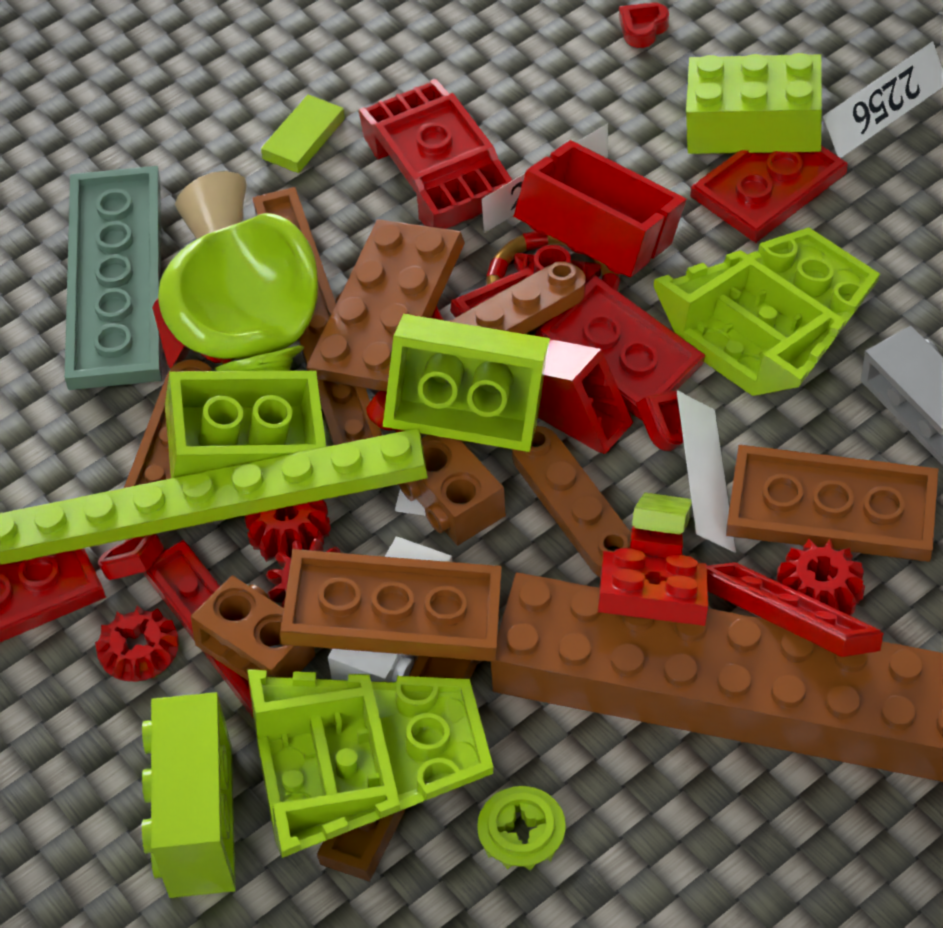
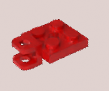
M633 526L630 548H620L615 550V552L603 551L597 612L705 626L708 611L707 564L698 563L696 559L682 555V533L678 535L637 529Z

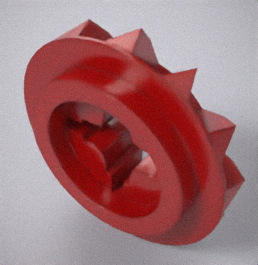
M137 605L134 612L123 615L117 611L115 619L109 625H101V635L99 640L95 642L99 663L109 675L122 681L138 682L151 679L170 666L178 651L179 638L173 621L165 618L158 608L150 612L144 611ZM141 633L144 634L147 644L145 646L136 644L130 650L126 639L128 637L137 639Z

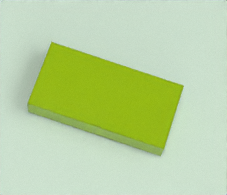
M307 94L261 147L262 159L299 174L345 120L344 108Z
M644 492L634 507L632 526H635L634 528L681 535V533H684L692 515V500Z

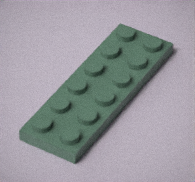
M158 166L70 174L64 378L68 390L162 381V342L152 309L154 302L158 298L161 281V177Z

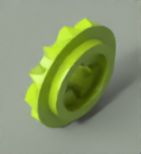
M529 786L510 787L493 795L481 809L477 823L478 838L488 858L493 857L502 862L507 870L512 866H524L531 871L536 864L544 860L551 862L556 850L561 844H564L565 817L557 801L546 792ZM517 812H520L521 819L525 820L527 827H536L529 831L527 844H523L516 833H507L514 830Z

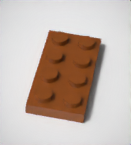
M377 219L306 366L307 370L316 371L318 380L387 392L393 336L403 314L426 318L432 317L465 244L461 231Z
M739 444L726 536L804 546L808 539H810L817 547H824L831 538L834 550L841 551L850 547L851 552L930 562L933 551L939 468Z
M293 549L280 630L281 645L495 662L502 566Z

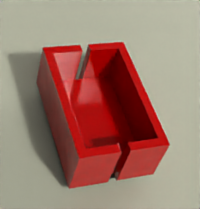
M569 140L550 154V158L546 156L526 170L513 217L528 224L532 230L547 234L567 244L570 250L579 254H586L605 264L610 271L631 278L645 267L651 258H656L672 244L687 198Z

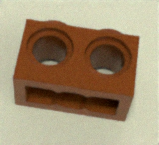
M427 435L422 438L428 478L398 485L407 499L410 501L417 499L424 507L428 521L438 533L441 534L445 531L458 546L506 516L504 487L461 440Z
M233 575L190 616L195 646L247 681H249L248 670H267V677L293 678V671L301 672L315 657L314 647L284 645L278 648H271L274 645H281L280 630L284 608L271 601L268 594L257 585L250 584L248 586Z

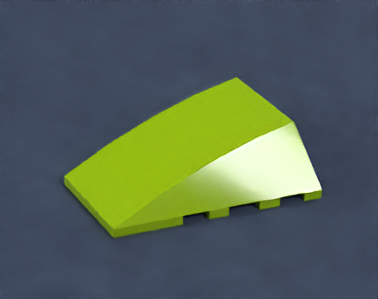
M807 227L760 243L758 251L746 254L739 250L727 254L723 263L711 267L700 263L688 267L686 275L672 279L669 274L654 279L653 287L674 332L705 354L704 362L751 396L799 387L876 285L880 273Z
M248 670L259 758L274 838L282 858L493 774L494 767L470 679L397 676L396 682L371 681L370 675L349 674L348 680L316 679V672L293 671V678L267 677V670Z

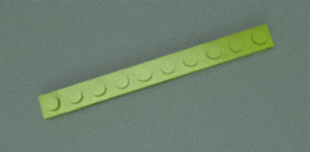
M419 428L0 513V565L427 479L428 475Z

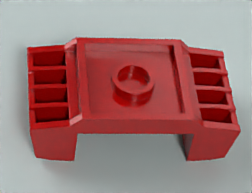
M433 79L422 86L413 87L412 90L402 94H395L394 97L387 100H380L377 104L367 108L358 109L364 139L377 160L390 156L416 192L418 215L424 226L446 229L482 214V199L512 181V178L500 162L492 143L454 93L449 94L437 79Z

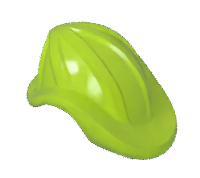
M259 214L251 219L208 233L194 240L173 258L164 271L159 285L158 299L162 317L169 330L182 344L206 356L222 359H245L285 349L302 336L312 319L318 296L316 260L308 240L292 222L276 214Z

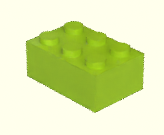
M795 53L792 55L764 56L750 54L747 56L719 57L716 55H706L703 57H689L686 103L688 154L737 153L740 150H750L749 153H769L774 151L821 152V54Z
M403 314L393 336L383 427L404 431L419 428L421 434L530 452L537 425L550 338Z
M316 371L169 372L165 414L171 478L326 447Z
M218 693L151 699V720L143 721L142 723L145 754L151 753V769H143L142 771L145 803H151V819L142 820V842L145 854L151 853L153 876L155 879H163L169 898L236 891L232 744Z

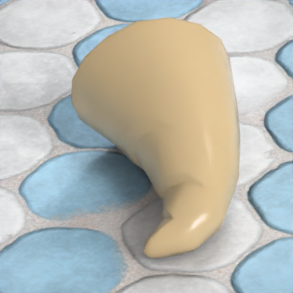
M211 172L197 178L182 190L176 199L175 206L196 239L242 222L247 187L246 180L243 176L234 172Z

